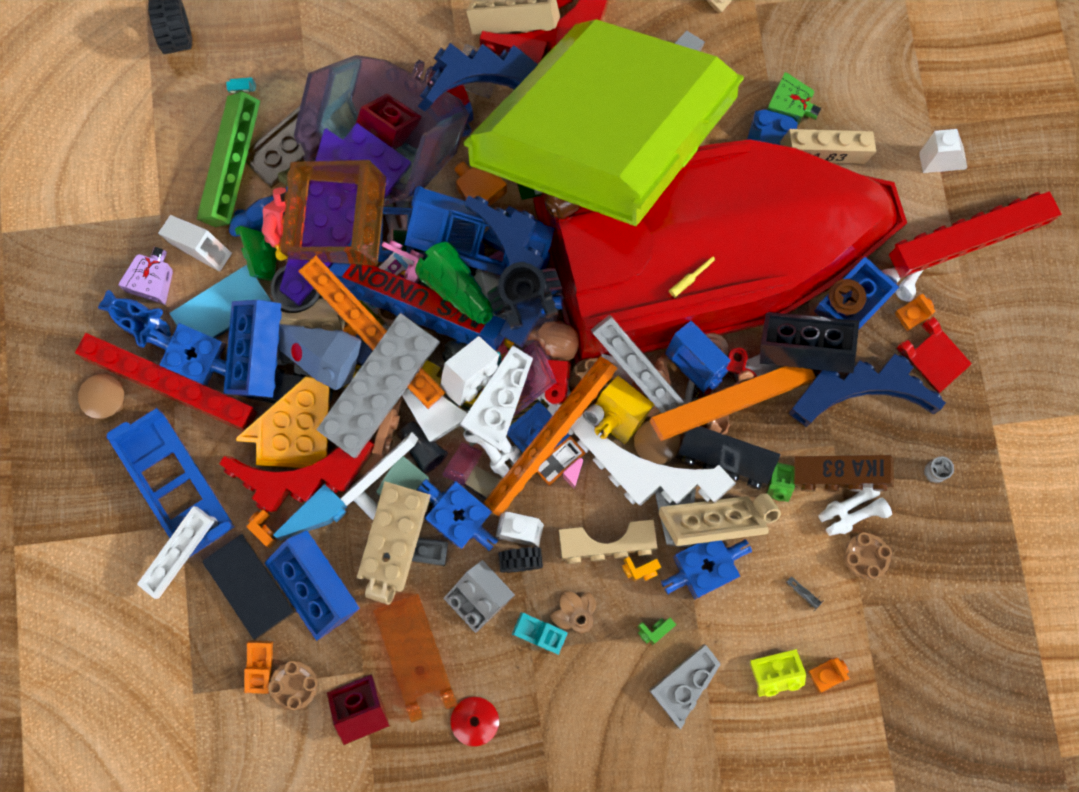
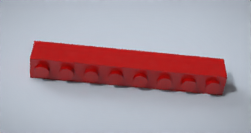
M1050 191L1043 194L1036 192L1028 196L1026 200L1022 201L1019 198L1009 203L1006 207L999 205L991 209L990 213H977L968 221L960 219L954 222L951 227L941 226L929 235L924 232L914 237L912 241L902 240L894 245L895 249L889 253V256L900 278L1048 225L1061 216L1062 213Z
M88 333L84 334L75 351V354L84 361L238 430L244 431L253 423L257 415L252 406Z

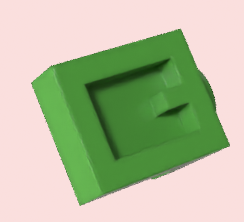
M777 463L767 490V494L772 499L789 502L795 488V466Z
M661 618L652 626L654 630L652 633L642 622L637 626L640 630L638 635L646 644L650 642L654 645L676 624L671 618L666 621Z

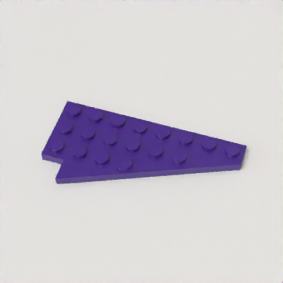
M358 123L343 140L327 128L322 135L280 286V292L298 306L313 289L298 271L315 255L329 269L412 166L411 161Z

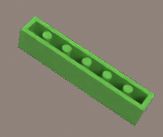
M243 91L227 96L197 215V220L213 227L229 225L231 222L260 105V100Z

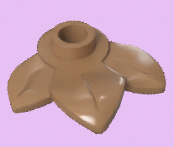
M563 591L560 596L561 609L550 614L551 620L557 627L563 630L573 629L577 633H587L594 625V618L592 616L596 609L594 597L590 592L585 593L580 598L573 592ZM580 617L586 618L583 624H578L577 621Z

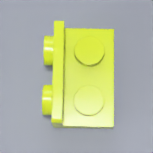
M797 649L750 660V666L758 686L757 693L759 697H771L785 690L795 691L805 685L806 673Z

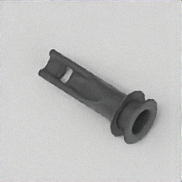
M792 576L786 582L815 610L823 603V601L821 602Z

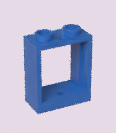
M692 321L674 334L665 353L703 393L709 388L714 390L722 382L721 378L728 372L726 368L731 361Z

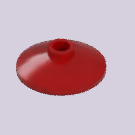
M469 697L462 700L454 708L451 715L453 734L461 743L468 746H481L488 743L495 736L499 727V716L496 708L491 702L481 697ZM472 717H477L479 719V724L477 726H472L470 724V719Z

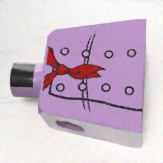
M154 247L150 258L138 254L119 282V286L124 292L165 305L173 273L172 268L163 262L167 252L161 248Z

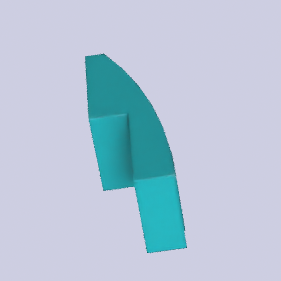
M252 77L230 79V81L226 82L229 93L235 94L241 91L247 93L256 90V83Z
M523 612L520 613L512 635L559 655L568 634L564 630Z

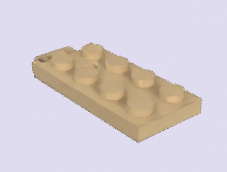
M384 482L357 575L358 579L366 578L370 580L365 591L366 598L389 605L394 599L395 590L401 592L404 589L430 494L390 482ZM385 553L390 554L388 562H385L383 559Z
M769 494L759 495L753 503L748 496L721 499L715 503L713 501L664 506L660 507L659 516L676 546L768 534L769 529L766 523L777 521L781 515L780 510Z

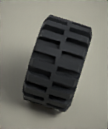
M149 0L148 13L155 40L162 53L165 55L190 50L192 48V35L182 0Z

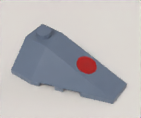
M279 324L280 340L277 348L315 380L335 390L352 381L361 344L360 339L341 330L327 331L323 330V328L310 329L304 328V326Z

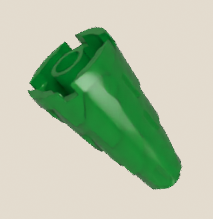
M441 242L425 251L428 257L425 260L420 257L416 264L415 273L418 278L471 320L476 321L478 324L488 323L493 317L491 303L482 292L480 285L471 275V270L459 256L456 248L452 244L450 245L449 242Z

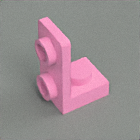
M390 240L389 243L383 242L381 246L414 261L413 265L410 264L404 277L418 284L420 279L415 273V268L419 258L423 259L424 255L414 250L408 253L402 250L403 245L393 240Z

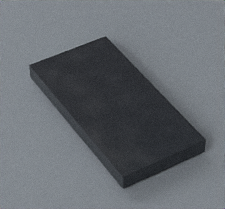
M243 534L202 561L253 640L258 639L295 613Z

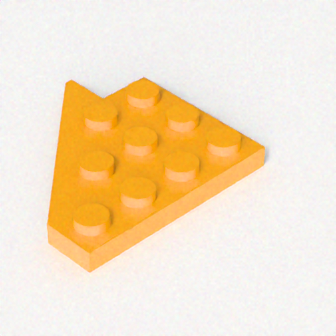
M306 375L240 433L236 441L256 442V465L304 468L328 456L329 439L316 429L329 413L330 387L315 380L311 375Z

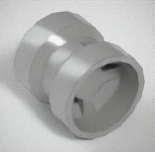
M937 457L927 463L924 474L930 482L940 483L952 476L954 465L947 457Z

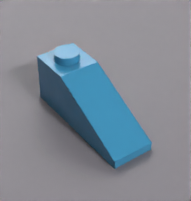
M324 484L273 535L282 541L306 530L311 531L329 525L333 521L338 522L346 514L345 509L347 506Z

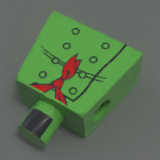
M785 72L767 110L790 116L799 125L803 115L816 120L821 107L810 103L814 94L813 89Z

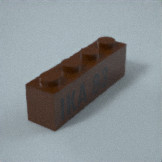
M891 455L795 456L794 484L804 492H814L815 488H825V491L837 492L839 488H849V491L854 492L863 491V488H873V491H888V487H894V459Z

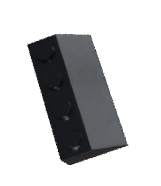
M768 312L765 315L761 339L760 364L854 374L859 321Z
M698 426L684 432L676 458L681 459L680 462L684 465L694 466L695 464L703 467L702 469H715L720 465L734 482L741 480L747 482L748 487L760 490V488H765L768 485L781 454Z

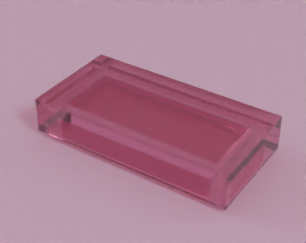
M462 442L444 470L443 476L461 485H465L480 460L483 451Z

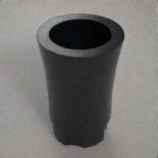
M412 421L398 432V437L402 441L412 432L418 438L415 446L409 450V453L417 462L421 471L427 474L446 459L448 452L435 441L429 442L422 428Z

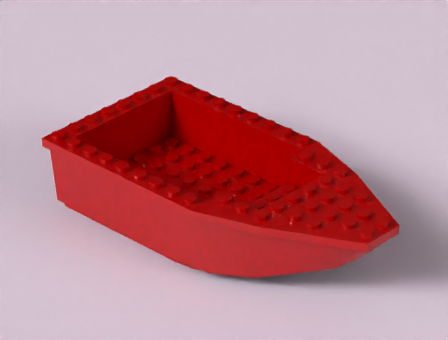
M750 139L699 146L693 157L685 167H682L637 226L581 206L577 212L566 219L553 218L544 204L547 201V194L542 192L540 197L533 198L538 221L554 228L548 251L550 253L549 265L550 269H556L563 289L561 294L564 299L561 312L564 323L576 329L580 338L578 351L573 357L575 364L590 357L599 358L602 354L612 356L591 331L608 315L613 317L642 353L668 348L674 334L690 321L703 333L709 334L714 332L718 335L763 326L766 313L789 314L827 291L837 281L843 279L864 257L868 258L907 224L895 182L858 174L797 148ZM710 258H715L706 269L695 277V281L679 295L673 297L670 294L669 290L687 274L695 272Z

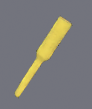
M710 258L695 272L687 274L669 290L670 294L673 297L679 295L695 281V277L706 269L715 258Z

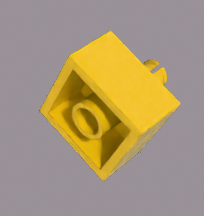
M617 376L601 393L595 404L604 410L602 421L594 428L595 434L598 436L604 430L599 438L606 439L611 433L625 444L641 426L653 408L654 403L620 376Z

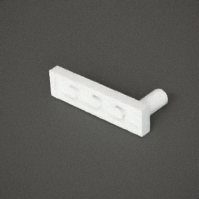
M411 432L343 494L341 500L346 505L354 501L373 520L378 505L364 490L415 446L418 438Z
M192 507L137 585L154 599H159L207 531L217 527V519L213 516H208L198 507Z

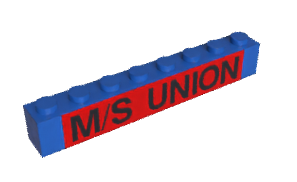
M341 253L329 269L358 300L387 310L396 316L401 313L416 324L435 330L439 334L452 337L461 343L469 344L479 336L496 351L504 339L500 332L506 321L505 319L493 315L488 323L478 324L467 315L462 314L434 290L343 253Z

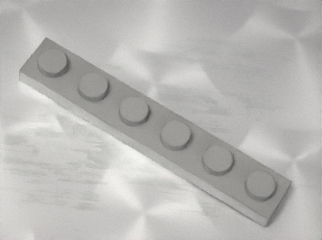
M608 315L591 329L592 333L661 413L686 404L611 315Z

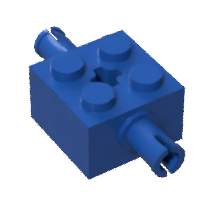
M178 323L172 337L155 329L149 332V334L158 339L148 336L146 342L165 349L160 366L207 386L214 372L225 376L226 361L220 358L226 343L181 323ZM195 350V353L198 355L196 358H191L189 353Z
M427 479L421 483L424 487L419 486L417 491L431 495L429 501L432 503V507L424 517L427 523L459 549H462L472 538L484 546L487 551L494 547L487 540L492 544H496L498 539L482 527L483 522L492 513L491 510L456 481L452 482L443 492H440ZM453 510H454V511H459V510H461V513H460V516L462 517L461 520H460V519L453 520V518H454V516H455V515L452 513Z
M746 539L728 548L724 546L722 540L697 543L673 557L679 573L661 580V584L663 587L671 583L673 584L664 589L667 595L686 585L694 600L739 578L740 574L734 565V561L752 553L751 546L743 550L740 549L749 544ZM704 562L711 565L709 571L701 568Z

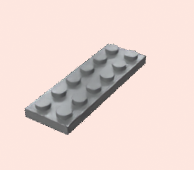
M400 313L316 430L353 458H357L440 341Z

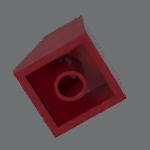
M386 93L363 105L360 108L356 123L395 150L404 144L420 122L422 116Z
M372 674L327 692L333 725L343 745L390 727L385 707Z

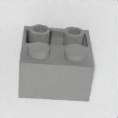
M482 560L464 574L444 599L468 626L477 633L515 594Z

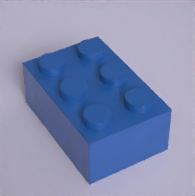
M864 257L844 278L854 280L864 288L866 293L864 307L858 313L848 316L837 313L830 306L828 294L819 303L814 312L820 317L859 321L860 329L897 291L899 286L870 260ZM851 290L846 295L841 294L844 297L843 304L848 301L852 302L850 299Z

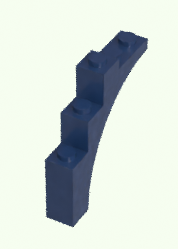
M450 43L445 49L441 47L433 57L436 60L432 66L435 73L430 79L433 83L430 87L427 85L419 95L422 100L418 107L425 112L446 91L469 83H494L515 90L538 64L514 45L508 51L504 49L497 56L483 44L477 50L473 48L468 55H465Z
M468 195L464 202L465 207L480 217L495 232L505 249L509 264L526 262L540 270L544 263L543 258L540 257L541 253L532 247L525 249L537 227V223L534 221L535 217L524 210L521 213L515 210L511 218H509V213L499 207L494 210L487 206L489 202L479 196H476L474 199ZM526 283L519 285L517 289L518 294L522 296L527 295L531 289L530 285ZM540 298L517 306L524 327L512 331L506 319L500 335L523 348L544 311Z
M894 354L879 373L875 371L871 364L861 360L855 365L854 374L849 373L844 380L840 378L838 372L822 370L788 414L807 428L819 414L831 406L850 398L865 395H886L902 398L921 406L932 414L939 412L946 402L942 400L940 394L923 386V382L919 378L909 375L914 367L910 365L908 359Z

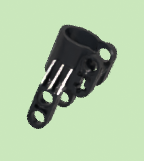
M517 262L505 268L500 276L498 285L488 291L487 294L494 314L499 316L505 313L509 326L513 331L524 327L517 307L524 303L540 298L547 318L559 315L552 296L563 293V289L555 268L539 270L532 264ZM526 283L530 285V292L524 296L519 295L517 292L519 285Z

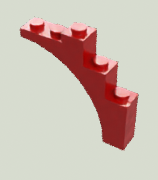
M579 0L572 10L559 19L556 28L549 31L538 29L520 34H497L482 31L480 46L483 44L493 53L501 54L504 49L508 51L514 45L539 64L546 56V53L550 52L576 24L595 19L603 21L609 0Z
M370 439L357 458H353L338 447L326 458L313 465L294 471H264L248 466L232 456H224L219 464L225 468L223 471L232 478L238 477L244 481L242 483L244 487L253 492L257 490L251 499L257 502L256 506L260 510L268 513V511H278L290 492H292L291 496L301 503L303 501L307 502L322 487L325 481L327 482L325 485L336 493L338 491H347L371 456L375 442Z

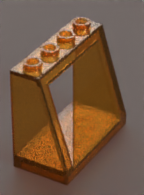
M370 160L291 162L290 170L287 174L288 190L285 194V215L282 217L283 233L279 241L280 252L290 259L311 260L316 255L323 262L377 265L386 176ZM309 180L358 184L351 247H302Z

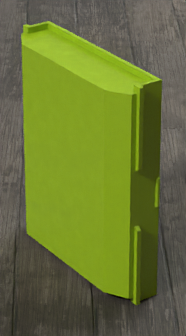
M595 19L576 24L519 86L464 141V146L468 147L470 166L637 226L738 97V87L743 81L744 76L734 72L717 56Z

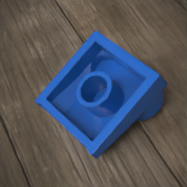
M755 111L747 140L780 145V141L789 129H797V122L790 116L773 111Z

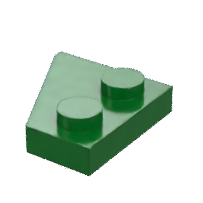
M243 226L236 227L235 233L236 235L240 234L244 246L241 250L247 261L250 276L272 281L276 271L275 252L277 249L273 248L270 243L265 242L262 232Z

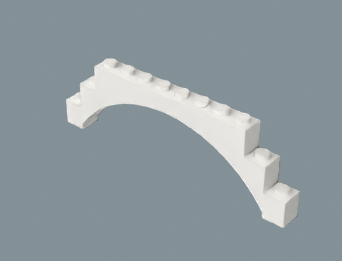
M558 315L550 318H539L536 325L543 324L545 321H557ZM526 341L525 344L530 349L535 348L528 354L533 360L524 384L526 385L529 382L534 389L531 392L540 402L544 399L549 404L546 409L554 415L561 405H553L545 398V389L549 386L550 371L544 370V360H551L550 356L546 355L538 341ZM568 387V396H569V395L571 394V392H570V389H569V387ZM583 414L568 431L570 435L575 433L580 440L577 443L586 453L590 450L595 455V458L592 460L601 470L606 468L611 473L608 478L615 486L622 485L627 491L624 496L633 505L637 502L641 506L661 487L664 489L661 494L669 503L674 500L676 504H679L697 486L701 488L698 491L699 494L707 502L711 499L715 503L735 485V482L720 465L715 469L692 470L664 466L639 458L620 448L608 438H599L602 433L600 432L597 436L594 431V425L589 424Z

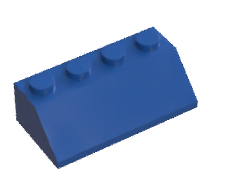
M263 300L232 301L223 394L273 397V391L275 390V368L278 362L277 346L280 340L279 323L282 317L281 303Z
M307 530L287 539L266 560L265 565L316 641L347 621L360 609Z

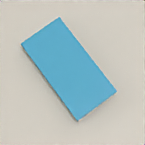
M245 265L169 314L177 326L178 323H181L216 339L229 330L232 301H272L258 280L250 276L247 265Z

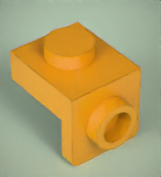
M629 556L623 560L625 564L622 565L627 578L631 577L633 582L641 578L647 581L657 576L656 571L661 568L658 560L655 559L635 569Z

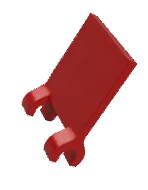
M932 317L921 325L926 332L931 334L925 341L914 349L911 342L906 340L898 345L896 350L914 365L939 394L972 363L943 332L937 319Z

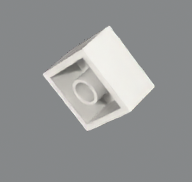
M478 336L445 362L440 384L441 389L459 406L466 401H472L478 394V391L483 387L485 388L498 367L499 354Z

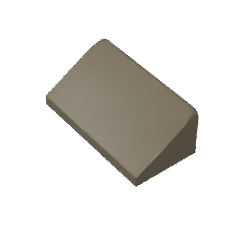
M461 455L447 472L448 476L484 499L488 498L500 481Z

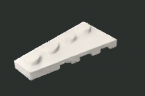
M512 346L460 426L501 451L533 358Z

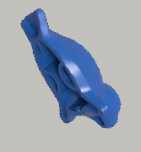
M294 185L286 187L288 195L302 200ZM273 195L258 199L246 210H236L230 222L229 233L233 237H240V234L236 235L235 228L238 226L262 232L263 208L274 200Z
M110 290L106 291L98 309L108 311L121 329L135 337L136 343L140 348L145 347L148 336L158 339L149 334L152 329L171 337L170 326L160 319L163 314L162 309L156 308L151 310L135 300L116 298Z

